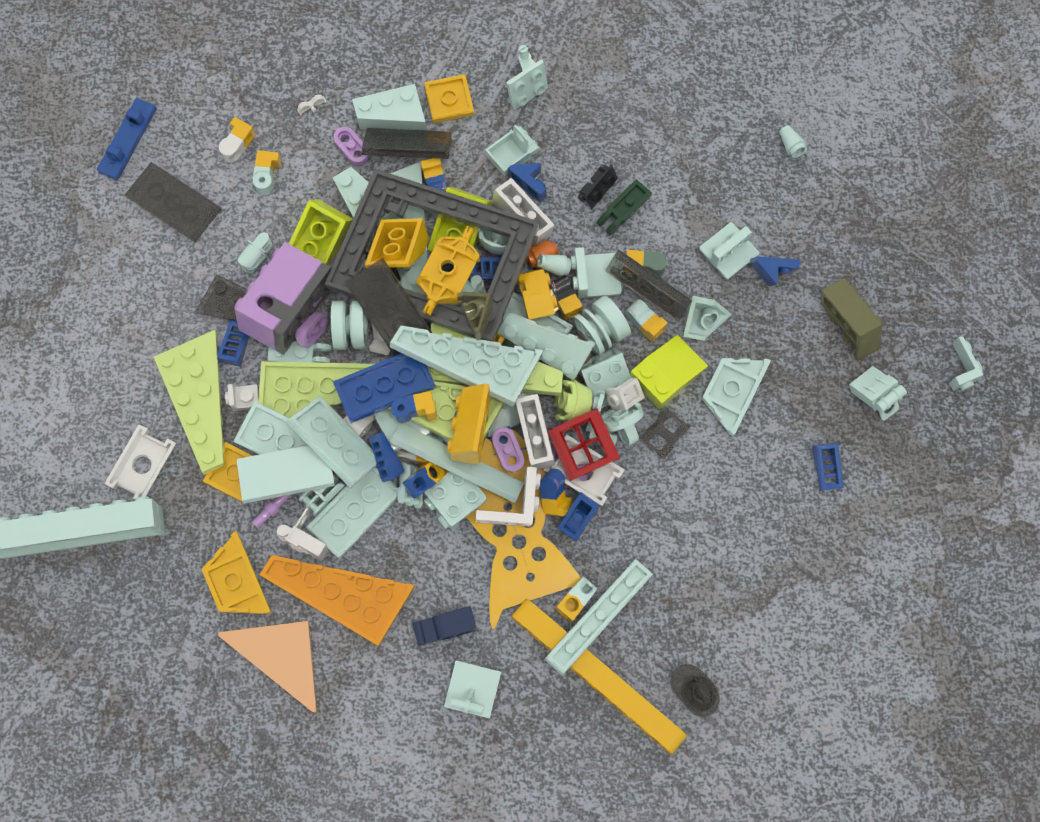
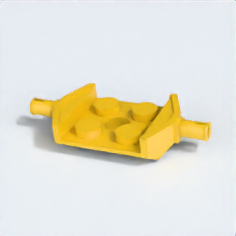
M466 226L461 237L445 236L438 239L416 282L417 287L428 299L427 304L422 310L423 314L431 316L437 304L459 303L458 293L462 292L477 262H480V255L469 244V240L475 231L472 227L469 229V226ZM450 263L454 266V269L450 272L442 271V266Z

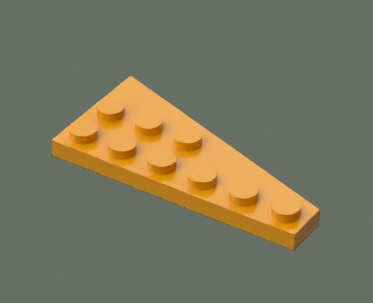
M275 555L270 557L260 573L261 577L377 646H380L415 588L413 584L395 582L394 580L300 562L299 560Z

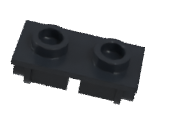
M613 165L599 167L590 178L595 184L587 182L578 192V199L582 202L586 200L591 210L601 201L604 194L618 179Z

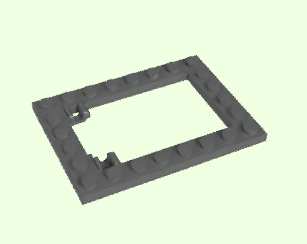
M375 169L326 279L325 287L475 338L462 307L453 304H437L431 316L423 314L422 310L428 302L427 297L423 294L378 280L377 277L381 268H366V255L364 253L379 218H383L385 213L389 214V211L395 213L397 217L403 218L408 205L510 238L488 290V293H491L493 313L481 340L494 342L540 227V222ZM394 200H396V201H399L400 203H399V204H396V203H393V202H394ZM364 269L370 271L368 276L363 275Z

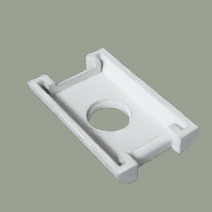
M138 425L104 484L114 490L119 486L135 494L133 499L147 496L176 443L169 439L163 443L149 436L150 431L147 428ZM140 457L149 458L152 464L151 469L145 474H139L134 469V463Z
M567 434L564 437L569 449L581 444ZM583 448L571 453L577 466L580 464H590ZM588 448L594 461L603 458V456ZM559 457L555 461L556 466L544 468L546 472L550 469L560 470L565 476V484L578 492H582L601 506L607 500L605 493L615 478L620 480L625 469L615 463H610L593 471L592 477L587 481H581L578 478L570 481Z

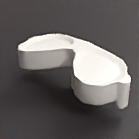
M315 95L309 102L300 103L297 111L302 115V113L311 108L314 113L317 111L314 106L323 102L326 103V100L322 95Z

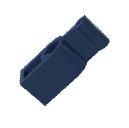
M471 606L412 623L418 646L477 631Z

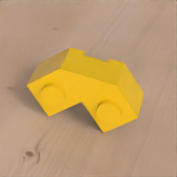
M544 269L521 273L518 279L526 316L530 320L555 314L554 309L558 308L555 295L551 296L549 286L551 282L548 272L545 273Z

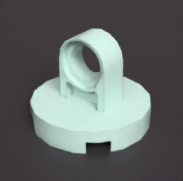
M636 403L628 410L610 409L601 415L608 432L617 431L620 439L626 446H630L639 440L634 424L644 416L641 404Z

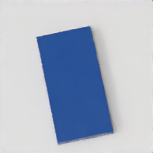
M403 353L333 381L350 423L390 408L396 399L436 389L427 366Z

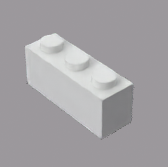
M512 178L495 189L492 201L498 209L540 222V227L532 247L551 236L554 224Z
M538 394L517 399L516 405L531 467H537V470L556 466Z

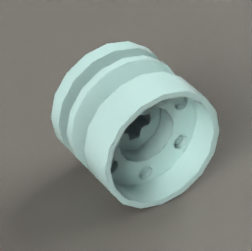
M603 296L592 303L593 313L588 309L582 310V315L576 314L573 317V323L579 336L586 342L588 340L595 342L596 344L592 351L599 356L604 353L605 349L612 347L610 338L619 343L631 333L624 315L607 296Z

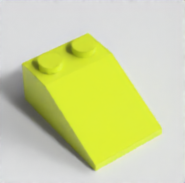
M447 187L446 192L489 206L493 204L492 200L455 187ZM438 214L427 250L433 251L439 238L445 236L461 237L466 226H469V229L472 227L475 230L469 240V244L476 248L479 241L478 227Z
M319 199L308 200L289 244L318 259L322 264L330 265L343 243L353 218Z
M676 335L638 364L631 371L630 376L638 378L643 394L661 410L708 368V365Z

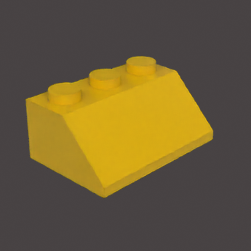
M489 384L462 388V394L457 395L455 409L459 410L457 417H453L451 431H454L453 439H449L447 453H450L452 461L476 465L480 463L491 402Z

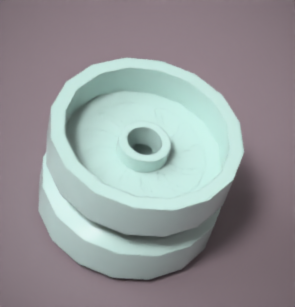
M353 300L350 304V314L345 301H332L331 334L334 350H346L349 346V336L354 349L367 348L368 315L364 300Z

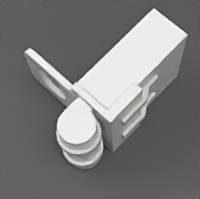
M306 508L293 528L287 525H280L277 529V535L281 541L287 542L294 550L309 554L322 562L328 552L327 545L300 530L310 514V510Z

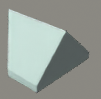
M692 296L683 337L705 341L732 314L715 300Z

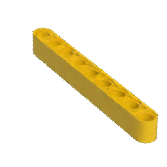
M525 599L511 616L550 652L568 634L528 599ZM587 649L571 665L570 669L671 755L687 737L679 727Z

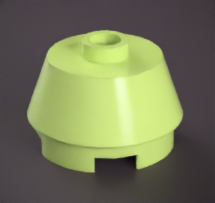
M574 379L570 381L562 380L561 396H555L554 406L558 407V414L555 415V419L565 423L590 412L593 400L590 388Z

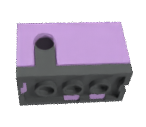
M284 242L281 248H277L274 251L270 263L262 267L258 279L250 283L246 295L236 302L234 309L238 330L285 355L296 339V330L317 310L331 289L325 287V282L331 267L325 263L322 264L318 259Z

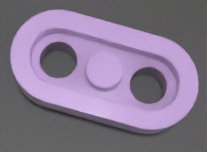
M338 128L334 133V141L339 150L354 165L366 163L369 158L367 146L351 128ZM344 138L349 139L347 142H342ZM358 153L362 154L359 158L355 157Z
M314 312L296 330L295 338L298 345L311 347L327 328L328 318L326 314Z
M502 427L497 429L492 436V443L500 463L506 471L517 472L524 464V456L516 437L509 428ZM501 436L507 437L508 442L506 444L500 443L499 438ZM510 457L516 458L517 463L515 465L508 463Z

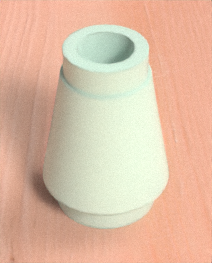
M785 126L779 131L787 154L792 156V158H798L807 151L806 141L791 126Z
M540 254L537 259V267L561 277L569 274L571 259L567 258L566 255Z

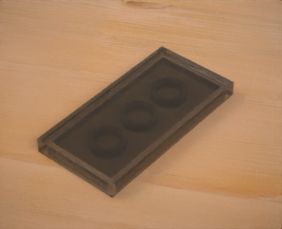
M367 128L362 145V155L449 159L452 132Z
M150 162L125 194L126 198L194 243H196L221 211L220 206L152 162Z
M619 249L605 270L674 320L678 321L692 303V300Z
M381 258L345 281L394 356L401 354V352L390 348V342L401 325L425 329L432 333L384 258Z

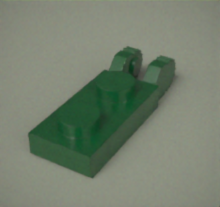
M636 179L607 207V211L603 213L596 224L599 226L604 225L612 215L616 220L608 227L606 232L609 235L613 234L621 224L623 225L652 196V192Z

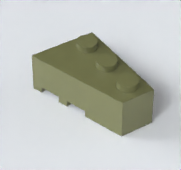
M843 278L822 289L821 303L835 326L839 324L846 335L843 336L845 342H851L855 348L856 354L854 356L858 361L879 350L883 322L878 315H875L870 310L868 302L860 298L854 285L849 284Z

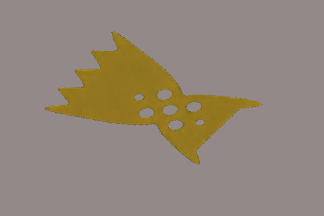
M512 430L520 449L525 448V440ZM485 438L480 462L523 483L527 467H531L528 451L524 449L521 450L524 456L522 468L517 472L506 471L502 467L498 455H494L497 453L493 443ZM510 457L508 463L515 465L517 460L514 457ZM544 469L536 471V473L541 474L540 480L547 474ZM478 485L486 496V502L466 516L480 535L497 549L492 564L489 614L492 629H495L503 609L521 604L525 599L533 600L570 587L573 588L581 579L564 555L541 534L546 514L543 512L540 488L538 490L535 489V497H539L537 513L533 512L535 523L530 528L506 525V534L498 537L492 531L494 524L475 523L476 510L522 514L524 485L515 503ZM506 502L512 504L510 511H506L503 508ZM515 535H523L526 539V545L522 550L516 549L512 545V538ZM536 547H542L546 551V557L542 561H535L532 558V550ZM507 556L516 558L518 564L514 570L509 571L504 568L503 560ZM528 573L535 575V579L531 582L526 579Z

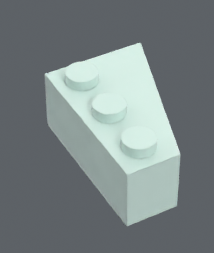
M415 84L352 99L360 130L387 131V129L400 130V132L411 130L427 133Z

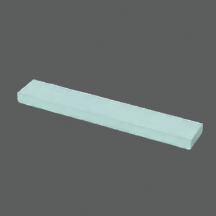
M399 423L390 440L391 443L513 503L516 502L524 485L523 482L482 462L476 465L452 461L450 453H447L448 445L403 423Z
M635 559L548 654L545 660L563 675L653 574Z

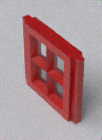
M598 408L548 430L570 481L620 459ZM590 421L597 437L585 442L578 426ZM574 428L581 444L569 449L562 433ZM599 441L605 457L594 461L587 446ZM583 448L590 464L578 468L571 453Z

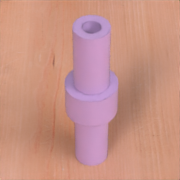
M291 495L277 497L273 502L269 501L263 507L264 510L252 523L259 528L270 516L274 517L280 511L278 508Z

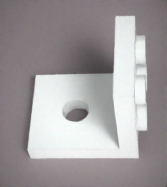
M527 467L525 471L522 514L476 510L475 523L530 527L533 524V512L537 513L539 497H535V489L538 490L540 487L541 474L536 473L537 467Z

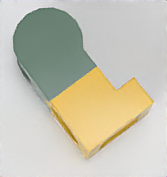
M627 250L624 277L633 278L634 272L660 276L666 267V257L659 252Z

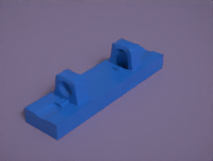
M139 98L135 99L131 108L127 111L126 117L114 139L106 149V153L96 169L98 173L114 180H119L157 110L155 105ZM132 120H135L138 123V125L132 123Z

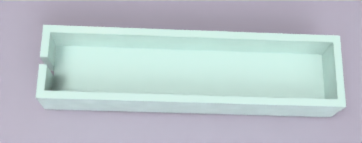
M142 496L135 498V501L132 502L116 500L112 502V505L105 506L101 503L90 504L89 508L85 509L69 507L65 509V512L59 513L49 510L42 512V515L39 516L22 514L18 516L19 519L12 520L3 517L0 518V559L165 534L163 508L153 499H150V497Z

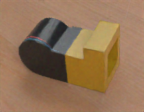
M566 275L551 281L550 287L554 292L564 320H569L576 314H582L583 306Z

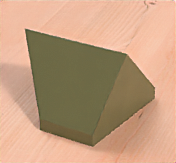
M459 292L458 297L476 340H480L493 313L491 293Z

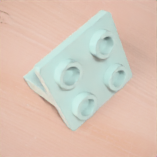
M732 222L699 247L700 252L726 280H729L750 263L751 258L759 255V251L749 241L752 234L750 229L745 226L742 230H739Z

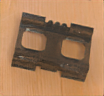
M667 407L657 417L658 419L653 423V426L648 428L640 438L642 443L646 444L663 459L668 456L675 443L691 427V425L684 423L670 412V409ZM669 417L680 423V427L675 433L670 432L664 427V423ZM655 434L660 435L667 441L661 450L650 444V440Z

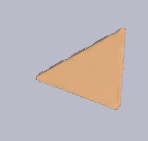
M308 621L218 632L220 638L313 713L317 712Z

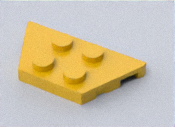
M235 531L230 535L231 538L226 544L218 549L214 558L208 561L202 568L218 611L220 613L270 614L272 613L250 559L239 533Z

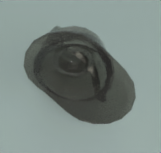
M682 664L675 668L670 678L671 688L687 709L699 717H707L714 714L720 703L719 692L715 683L697 666Z

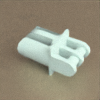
M265 232L260 233L253 242L247 240L249 244L238 258V262L245 273H254L265 259L269 260L267 253L272 248V242L269 235Z
M402 463L405 472L399 476V487L394 490L398 492V502L401 504L406 502V505H414L415 508L419 509L423 504V493L413 499L403 485V482L417 471L418 467Z
M334 476L335 486L306 491L299 498V501L304 502L306 508L311 509L313 515L316 516L345 485L342 482L338 483L339 479ZM314 492L316 495L310 499L308 496ZM321 499L323 502L317 506L315 503Z

